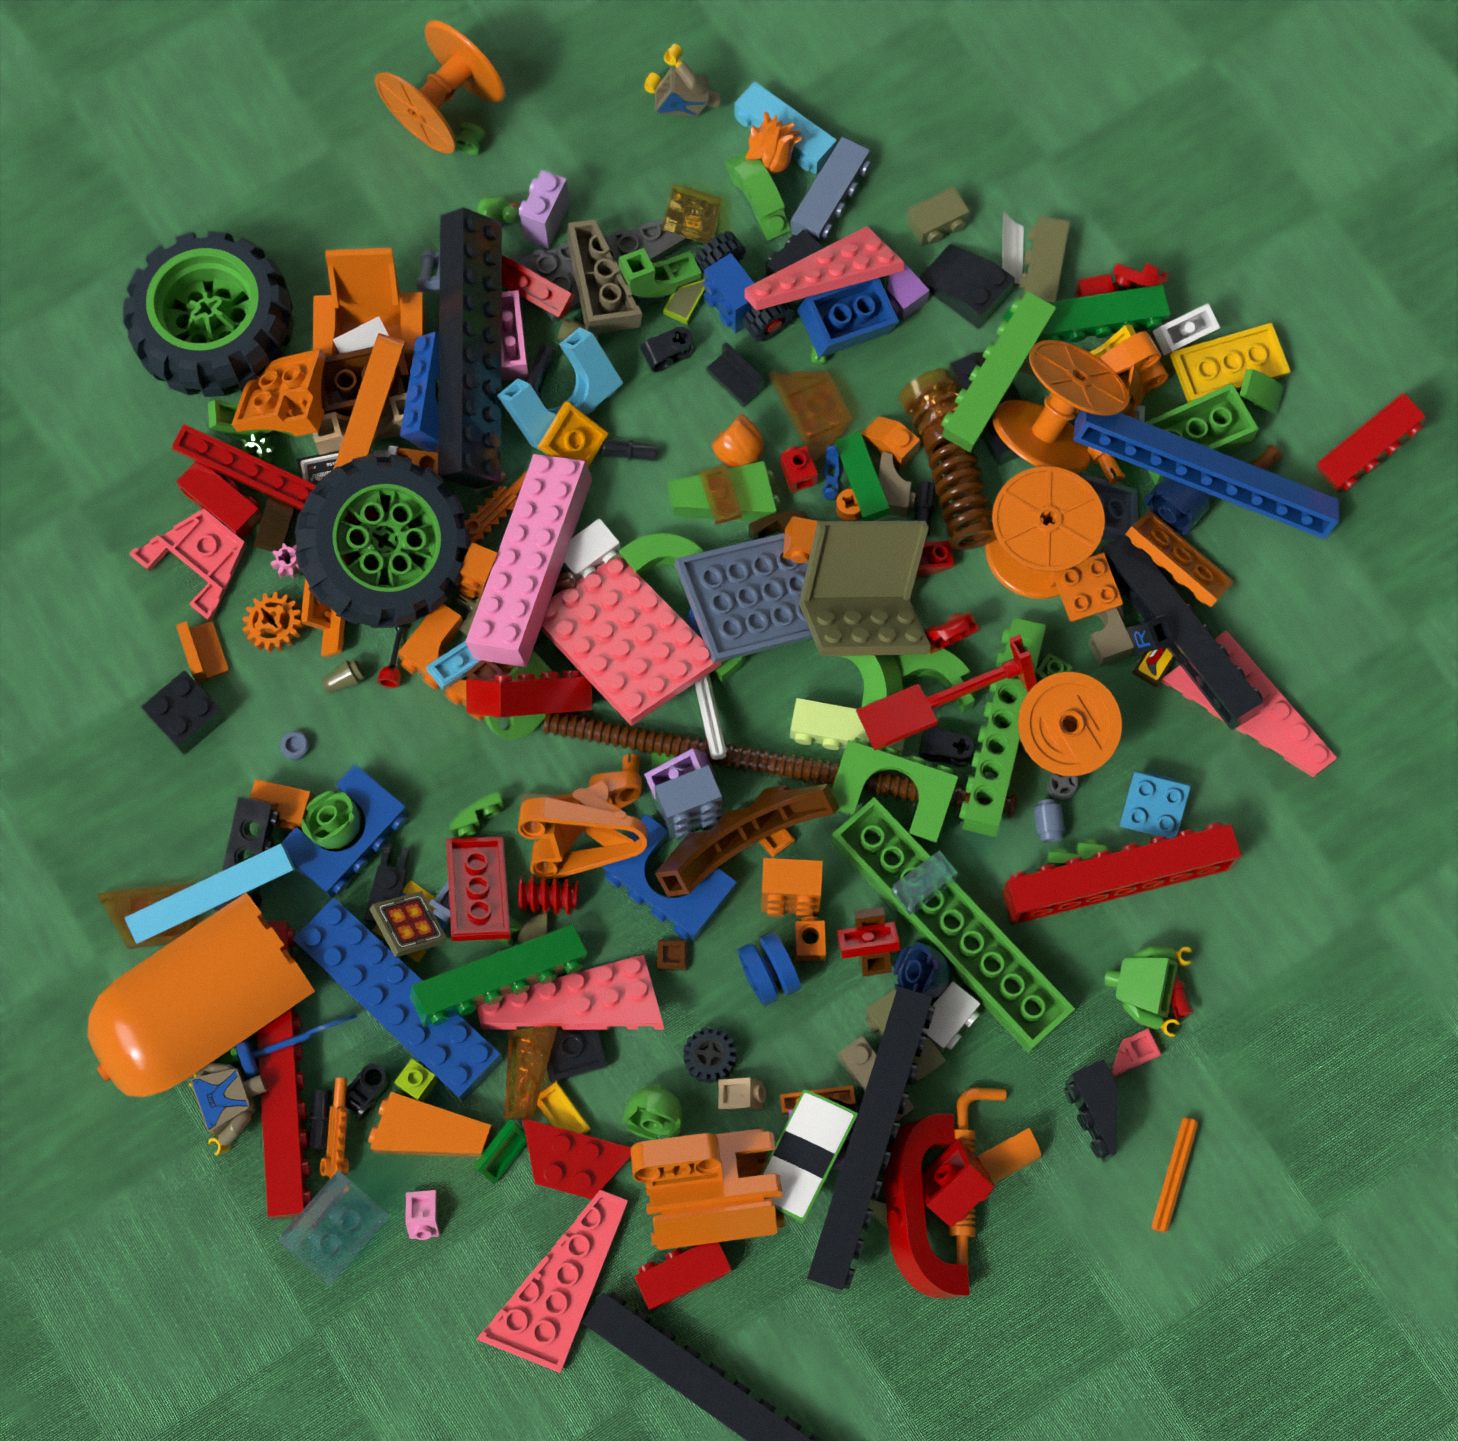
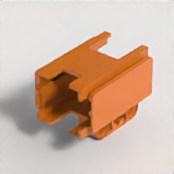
M753 1129L715 1135L702 1133L642 1141L634 1144L630 1149L633 1178L638 1182L645 1183L647 1196L650 1195V1203L646 1204L647 1215L661 1213V1215L653 1217L655 1233H651L652 1246L657 1245V1249L664 1250L775 1235L777 1229L783 1228L785 1226L784 1215L775 1211L774 1201H765V1199L783 1197L780 1175L776 1173L761 1175L767 1163L766 1151L776 1150L774 1134L769 1131L764 1132L763 1129Z

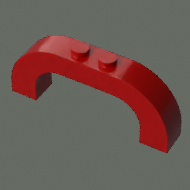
M953 1114L930 1115L908 1122L899 1128L894 1143L889 1142L887 1150L892 1152L884 1172L887 1225L894 1261L903 1277L913 1288L928 1297L936 1299H954L970 1295L967 1265L948 1264L940 1260L929 1245L926 1230L921 1174L922 1159L928 1149L950 1146L956 1141Z

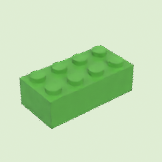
M1232 383L1145 422L1223 454L1253 442L1258 431L1256 423ZM1148 470L1155 485H1157L1164 476Z

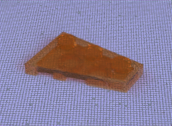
M548 1025L509 1031L504 1119L522 1120L524 1118H533L557 1027Z

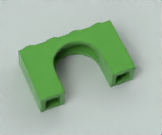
M856 737L855 741L848 740L831 790L840 807L838 811L853 816L863 787L871 776L883 770L900 771L914 782L919 796L918 806L909 834L936 844L958 776L953 775L954 770L942 765H937L936 769L925 766L927 761L915 756H910L909 760L898 757L899 751L888 747H883L882 751H874L871 747V742Z

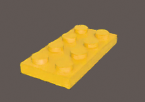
M1272 323L1179 349L1170 354L1188 403L1231 383L1236 391L1240 390L1247 369H1254L1272 379L1287 376L1291 372Z

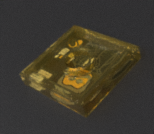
M673 183L661 230L702 243L711 242L710 239L715 236L723 199Z

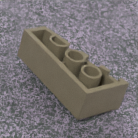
M595 219L568 223L567 242L586 330L593 334L640 328L642 312L639 306L636 305L632 292L620 273L617 262L614 261L610 254V248Z

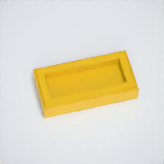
M557 1081L533 1098L552 1126L584 1135L591 1131L589 1125Z

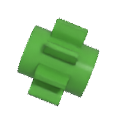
M258 432L251 434V439L244 438L241 440L244 444L241 451L267 463L273 460L269 455L271 451L275 450V447L271 446L269 436L260 438Z

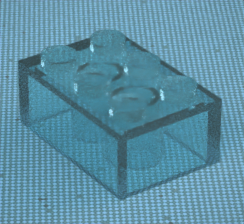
M338 1170L281 1234L277 1241L330 1286L388 1220L390 1215Z

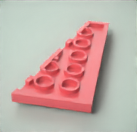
M866 226L746 287L745 299L757 311L904 271V261Z
M1226 630L1214 640L1225 647L1229 659L1235 666L1237 665L1243 670L1248 683L1259 690L1264 701L1259 715L1235 729L1244 735L1248 734L1263 747L1277 752L1284 757V760L1313 778L1331 765L1337 757ZM1180 665L1162 678L1161 683L1167 687H1173L1181 692L1183 697L1197 702L1205 707L1207 712L1223 721Z
M600 1190L476 1340L561 1373L624 1215L628 1200Z

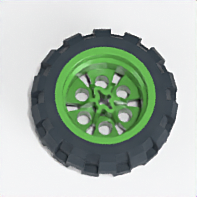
M208 231L207 237L197 238L194 232L176 236V244L166 249L160 244L146 256L147 267L144 270L136 268L126 288L130 297H126L123 303V323L128 331L127 338L143 367L156 380L166 381L169 389L186 395H193L197 389L202 391L204 397L227 396L226 389L238 385L241 391H243L249 380L258 379L257 374L265 369L268 364L270 365L272 361L284 356L281 346H287L291 341L294 327L291 312L294 307L284 276L275 261L267 258L262 248L247 239L240 238L236 243L232 234ZM213 286L212 294L210 291H206V287ZM247 295L249 299L237 305V302ZM180 304L185 307L186 312L176 310V307ZM238 318H244L242 322H235ZM188 324L187 328L181 329L183 325ZM219 324H221V326H220L219 328H217V329L214 330V327H216V326H218Z

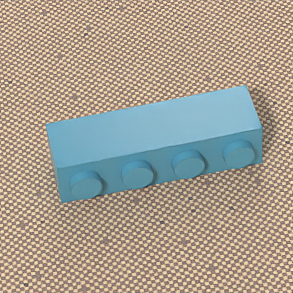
M754 81L735 102V117L737 121L745 127L749 126L751 128L755 126L758 128L764 121V112L767 111L771 120L777 115V123L782 120V126L794 122L795 126L791 130L800 131L801 134L795 137H802L803 139L796 143L791 157L797 161L802 169L810 170L817 175L835 149L837 140Z

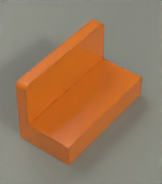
M187 621L176 624L191 673L197 683L229 672L213 622L193 628L189 626Z

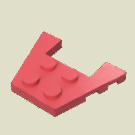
M202 509L173 526L174 529L162 536L158 535L152 538L150 543L140 549H133L129 555L150 572L169 551L208 583L189 605L211 622L247 545L213 515Z

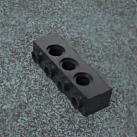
M248 796L238 797L222 871L243 862L244 853L247 849L251 850L254 856L274 847V839L271 837L273 827L276 828L280 820V811L277 810L279 803ZM253 821L258 822L261 827V832L257 837L253 836L250 832V825ZM261 886L247 892L259 910L262 903V895H259ZM238 897L215 907L214 910L219 911Z

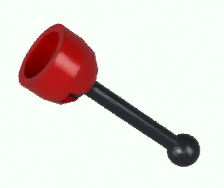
M405 624L395 626L397 633L390 665L380 670L377 680L381 686L387 688H398L400 686L401 673L395 664L402 633L406 630Z

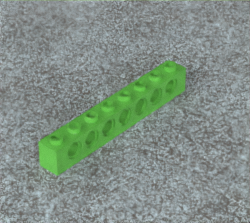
M1013 617L1011 627L1005 626L1001 643H1005L1006 648L1005 652L999 651L995 667H1001L1002 663L1014 659L1009 638L1020 634L1025 652H1030L1034 671H1036L1046 625ZM1005 678L990 686L989 692H994L995 694L993 701L987 700L984 717L989 719L987 726L981 725L978 742L983 744L981 751L975 750L971 767L977 769L975 777L969 775L965 792L971 794L969 802L963 801L959 818L964 819L962 827L964 830L992 837L997 835L1020 739L1018 715L1020 706L1028 693L1019 678ZM1007 697L1012 699L1014 702L1006 703L1002 700V698ZM1003 722L1008 727L1000 728L995 723ZM997 747L1002 753H993L989 748ZM990 772L993 773L996 776V778L988 779L983 774ZM986 798L990 801V804L983 805L977 799Z

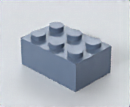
M709 765L654 786L657 810L664 827L668 830L669 839L676 837L677 840H681L689 833H693L692 831L701 827L703 829L712 828L722 817V796Z

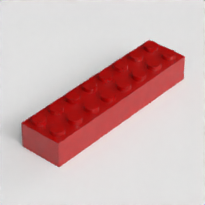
M1221 822L1207 825L1205 830L1195 833L1194 829H1189L1178 833L1176 838L1167 840L1166 836H1161L1150 840L1148 845L1139 847L1138 843H1133L1122 847L1120 852L1111 854L1110 850L1101 851L1094 854L1092 859L1083 861L1082 857L1066 861L1064 866L1055 868L1054 864L1038 868L1036 873L1027 875L1026 871L1012 874L1010 879L1006 881L1002 891L1010 924L1012 926L1230 871L1242 857L1232 824L1222 826Z

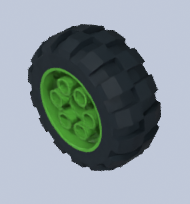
M372 454L354 458L349 463L340 467L337 466L319 481L306 498V502L298 515L294 535L296 536L297 551L295 555L300 573L303 572L310 586L308 589L321 605L324 603L336 612V616L353 624H365L372 628H393L407 623L410 624L432 613L448 600L447 597L459 585L462 578L460 570L470 547V530L465 527L462 516L465 511L456 493L452 495L442 483L444 481L442 477L429 467L424 469L413 464L410 458L393 454L389 457H375ZM380 499L390 500L388 512H384ZM371 507L378 512L377 521L366 519L364 515L365 508ZM399 508L406 513L405 522H397L394 519V509ZM348 512L361 522L359 526L343 521ZM414 518H417L421 526L409 529L407 524ZM386 527L391 528L394 531V533H391L389 530H386ZM357 531L363 535L364 542L362 545L357 546L350 541L351 532ZM413 533L420 538L419 547L414 548L407 543L408 534ZM385 536L387 538L385 542L388 546L379 548L377 546L379 541L375 537ZM358 551L361 557L347 566L342 556ZM409 553L423 558L420 566H417L411 560ZM371 556L376 559L378 563L376 570L370 571L364 566L365 557ZM400 557L405 561L406 568L404 571L400 572L393 568V558ZM387 568L389 585H378L381 569Z

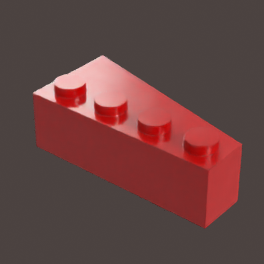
M1403 392L1318 461L1316 470L1337 493L1343 489L1348 491L1359 482L1358 478L1366 472L1368 474L1380 465V461L1388 455H1393L1404 443L1418 435L1424 429L1426 416Z
M563 670V675H558V672L546 671L541 672V676H535V673H518V677L495 675V678L466 679V714L513 717L592 710V684L584 675H580L579 670Z

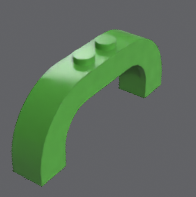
M657 533L632 541L619 550V555L622 560H625L631 566L633 572L639 574L642 578L657 567H675L674 563L677 558L704 551L697 544L684 537L668 533ZM748 655L722 661V665L713 670L712 673L723 684L740 670Z

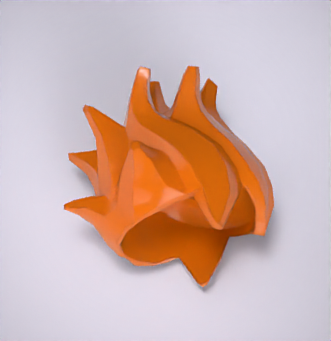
M766 111L764 112V121L758 128L755 126L751 127V133L748 138L750 148L745 158L748 161L762 159L763 165L769 174L782 172L790 164L794 146L803 139L802 137H795L800 135L801 132L791 130L795 126L794 122L783 126L782 120L777 123V115L771 120Z

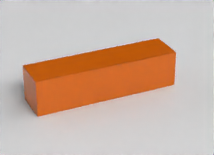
M853 1085L810 1091L824 1098L832 1097L850 1105L856 1104ZM802 1092L780 1095L782 1116L788 1115V1110H794Z

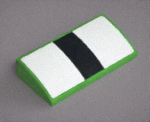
M803 1090L775 1145L776 1150L772 1151L761 1175L773 1173L780 1175L783 1197L765 1199V1201H774L775 1211L804 1225L857 1119L858 1113L818 1094Z

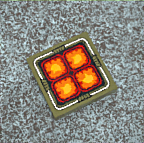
M422 891L378 902L370 908L394 957L444 944L447 940Z

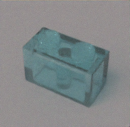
M939 850L895 883L892 894L906 912L911 915L955 882L958 872Z

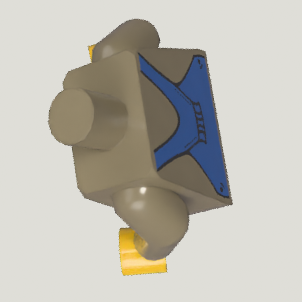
M673 44L664 54V61L669 65H675L676 68L671 67L663 79L656 73L651 72L646 78L644 88L648 93H655V113L696 117L705 106L717 108L720 103V93L710 91L708 77L695 74L686 62L683 63L680 60L683 50L678 44Z
M213 1061L194 1074V1078L190 1079L191 1083H189V1086L193 1087L207 1132L218 1135V1137L209 1139L208 1144L213 1145L217 1143L218 1150L214 1154L220 1155L230 1150L231 1143L240 1135L251 1120V1114L256 1111L252 1097L266 1092L267 1087L262 1075L246 1080L244 1073L239 1069H235L233 1065Z

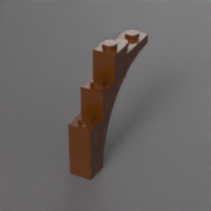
M828 784L789 790L787 785L764 788L750 807L726 811L709 831L689 833L655 874L667 897L690 894L717 867L750 845L793 825L833 815L840 807Z

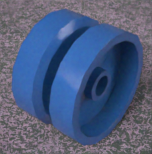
M775 932L760 938L759 944L763 957L752 943L736 949L745 977L764 1007L778 1001L779 995L774 983L775 981L786 995L802 989L789 955Z

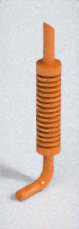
M969 1088L957 1100L955 1140L959 1138L972 1154L976 1152V1149L973 1148L976 1146V1143L973 1142L976 1140V1131L968 1130L969 1105L978 1099L1005 1101V1089ZM973 1208L963 1221L957 1222L952 1228L949 1227V1237H956V1264L967 1265V1268L968 1238L976 1237V1227H973V1225H976V1221H973V1219H976V1215H973L976 1209Z

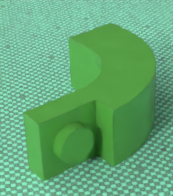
M747 150L724 162L733 186L740 188L745 194L753 209L764 240L769 241L790 231L791 228L783 210L785 207L773 179L760 159L748 161L745 158Z
M644 248L619 257L621 273L631 292L640 298H658L676 293L677 287L700 279L702 274L691 251L656 263L651 262Z
M945 649L933 654L929 652L928 654L893 655L900 670L902 685L915 678L929 677L938 680L948 689L967 681L970 674L967 666L958 657ZM975 692L955 699L963 714L973 709L974 698L976 697Z
M893 655L842 656L854 662L862 674L864 681L862 707L903 690L900 670Z

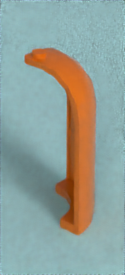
M244 893L117 978L98 996L89 1014L87 1037L95 1056L101 1064L96 1069L105 1082L111 1079L115 1086L127 1096L146 1097L164 1092L185 1081L315 992L287 950L285 949L281 952L280 949L285 945L274 929L269 926L263 914L247 893Z

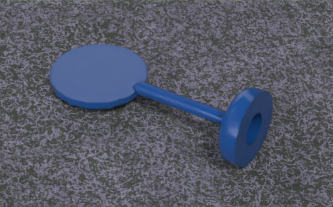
M353 1014L256 1051H254L250 1041L246 1038L237 1044L236 1048L247 1077L251 1079L259 1074L257 1058L308 1040L312 1037V1034L343 1024L358 1016Z

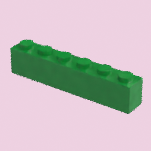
M1163 285L1048 302L1055 306L1056 309L1036 343L1045 340H1071V342H1079L1091 336L1105 338L1112 333H1117L1125 325H1132L1135 331L1143 328L1155 330L1162 326L1171 315ZM1008 308V310L1006 311L1005 315L1002 318V322L1004 319L1008 322L1013 315V313L1010 312L1011 308Z
M572 924L413 984L410 998L423 1027L431 1024L438 1026L448 1021L451 1016L459 1013L460 1015H467L473 1012L477 1006L485 1003L487 1005L495 1004L501 1001L503 996L511 993L515 995L527 991L530 986L539 982L547 984L565 972L573 974L582 969L588 953Z

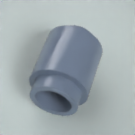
M1054 799L1039 801L1038 806L1033 808L1037 836H1040L1042 843L1063 840V833L1066 830L1062 805L1055 804Z

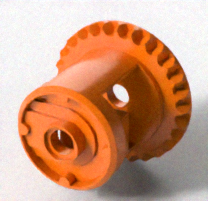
M1061 672L1042 679L1027 693L1020 706L1018 731L1025 752L1041 768L1062 776H1079L1098 769L1113 755L1121 737L1122 718L1114 696L1101 682L1082 673Z

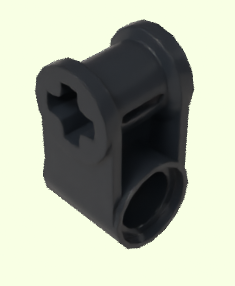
M679 326L642 343L640 349L651 371L657 373L691 357L694 352V345L690 330Z
M930 727L923 730L918 756L931 762H942L963 767L968 765L973 758L974 743L965 734ZM959 747L965 748L963 754L957 753Z
M378 1064L366 1065L353 1082L347 1086L345 1107L356 1115V1120H363L373 1109L382 1094L388 1089L391 1078L387 1070ZM376 1071L381 1072V1082L376 1086H370V1075ZM352 1098H354L356 1101H358V1102L360 1103V1106L357 1105V1104L352 1100Z

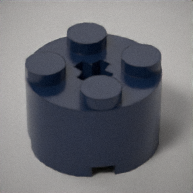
M1163 477L1146 496L1144 505L1145 508L1149 505L1151 511L1174 531H1181V535H1186L1209 509V498L1211 495L1170 478Z

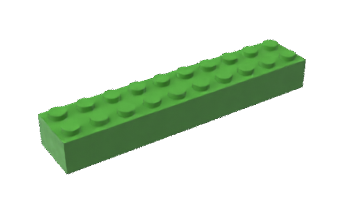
M875 797L832 834L831 844L925 944L933 946L943 953L949 962L950 971L1028 1054L1071 1016L1075 1008Z

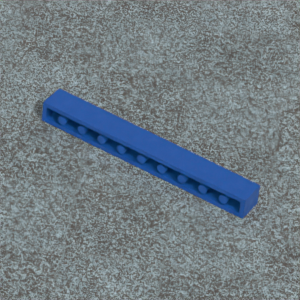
M1081 410L1075 419L1073 439L1075 442L1314 536L1326 539L1339 522V500L1337 498L1125 414L1118 413L1103 416Z

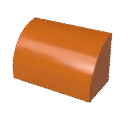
M1028 1128L976 1158L989 1173L993 1184L1039 1160L1041 1152L1033 1133Z

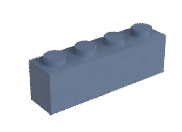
M841 137L791 219V233L798 235L802 230H805L819 243H821L823 238L827 239L830 236L834 226L832 224L836 217L840 218L846 208L845 202L847 198L854 196L859 186L858 180L861 175L865 177L871 167L869 149Z

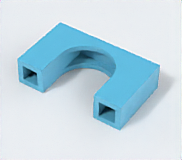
M579 327L559 345L571 362L576 374L575 389L566 402H570L585 415H588L605 398L615 394L617 388L623 382L593 333ZM518 378L497 396L529 445L538 449L537 446L562 405L557 408L546 409L532 386Z

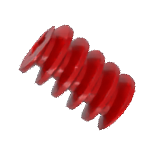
M521 875L518 891L520 910L525 912L530 904L532 912L537 913L542 905L543 912L548 914L553 906L555 914L560 915L563 907H565L567 916H571L578 905L580 881L577 880L574 887L570 888L569 880L565 879L562 887H559L557 878H554L551 885L547 886L546 878L542 877L539 885H536L534 876H531L526 884Z

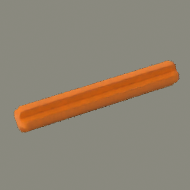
M1184 1117L1181 1121L1151 1225L1153 1230L1160 1233H1166L1169 1229L1198 1127V1122L1191 1118Z

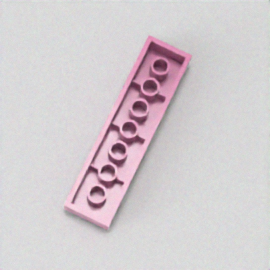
M533 455L465 641L474 659L527 668L565 560L570 539L573 537L593 480L585 461Z

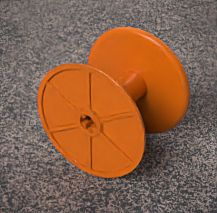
M430 20L425 25V38L430 50L442 67L435 74L427 75V82L420 90L403 78L389 72L378 73L375 76V86L385 105L407 130L432 149L444 154H451L456 148L455 136L448 122L438 109L446 101L453 100L452 94L460 86L478 98L492 103L501 102L505 98L506 93L504 84L494 66L467 37L446 23Z
M1055 340L1041 341L1032 347L1029 360L1034 374L1052 393V396H1047L1044 399L1045 407L1024 400L1005 401L999 404L992 415L993 425L1002 441L1013 452L1036 467H1059L1079 474L1088 468L1091 456L1087 451L1088 446L1073 441L1074 426L1068 421L1075 418L1073 413L1076 408L1103 416L1122 412L1129 403L1128 390L1117 373L1090 352L1066 342Z
M1035 467L1015 475L1002 487L994 503L992 522L997 539L985 545L988 565L998 581L1018 595L1032 599L1059 597L1060 594L1057 586L1051 588L1046 578L1050 572L1070 569L1087 558L1094 556V550L1101 541L1105 525V515L1098 494L1082 477L1059 467Z

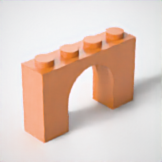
M444 604L428 614L399 650L398 654L402 661L401 666L411 674L419 673L424 677L423 681L432 689L440 688L426 670V666L443 655L447 646L459 633V628L463 623L462 617ZM495 663L506 675L514 668V665ZM459 680L444 690L446 692L445 697L457 706L461 703L466 707V680ZM470 714L478 721L482 719L486 721L483 715Z

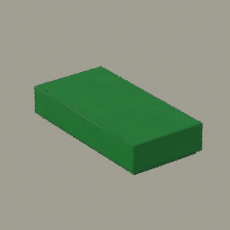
M509 1119L473 1167L490 1182L496 1184L527 1144L525 1131Z

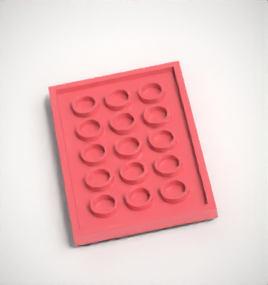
M619 555L607 564L603 563L595 568L597 571L586 578L582 577L577 580L574 588L564 589L551 597L540 629L632 726L722 664L721 662L713 663L704 641L639 574H635L631 566L625 560H622Z

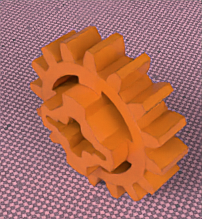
M274 592L272 598H269L264 593L262 601L254 598L255 606L253 608L246 607L249 616L242 617V621L247 625L242 628L243 632L248 635L247 640L251 644L255 643L256 648L260 651L265 647L268 653H272L274 647H277L282 652L285 643L292 647V637L300 638L297 629L304 628V624H301L299 620L301 619L302 612L298 610V604L295 601H291L290 597L286 594L281 598L278 592ZM269 617L276 621L275 623L278 626L277 628H275L273 624H270L271 621L268 619Z

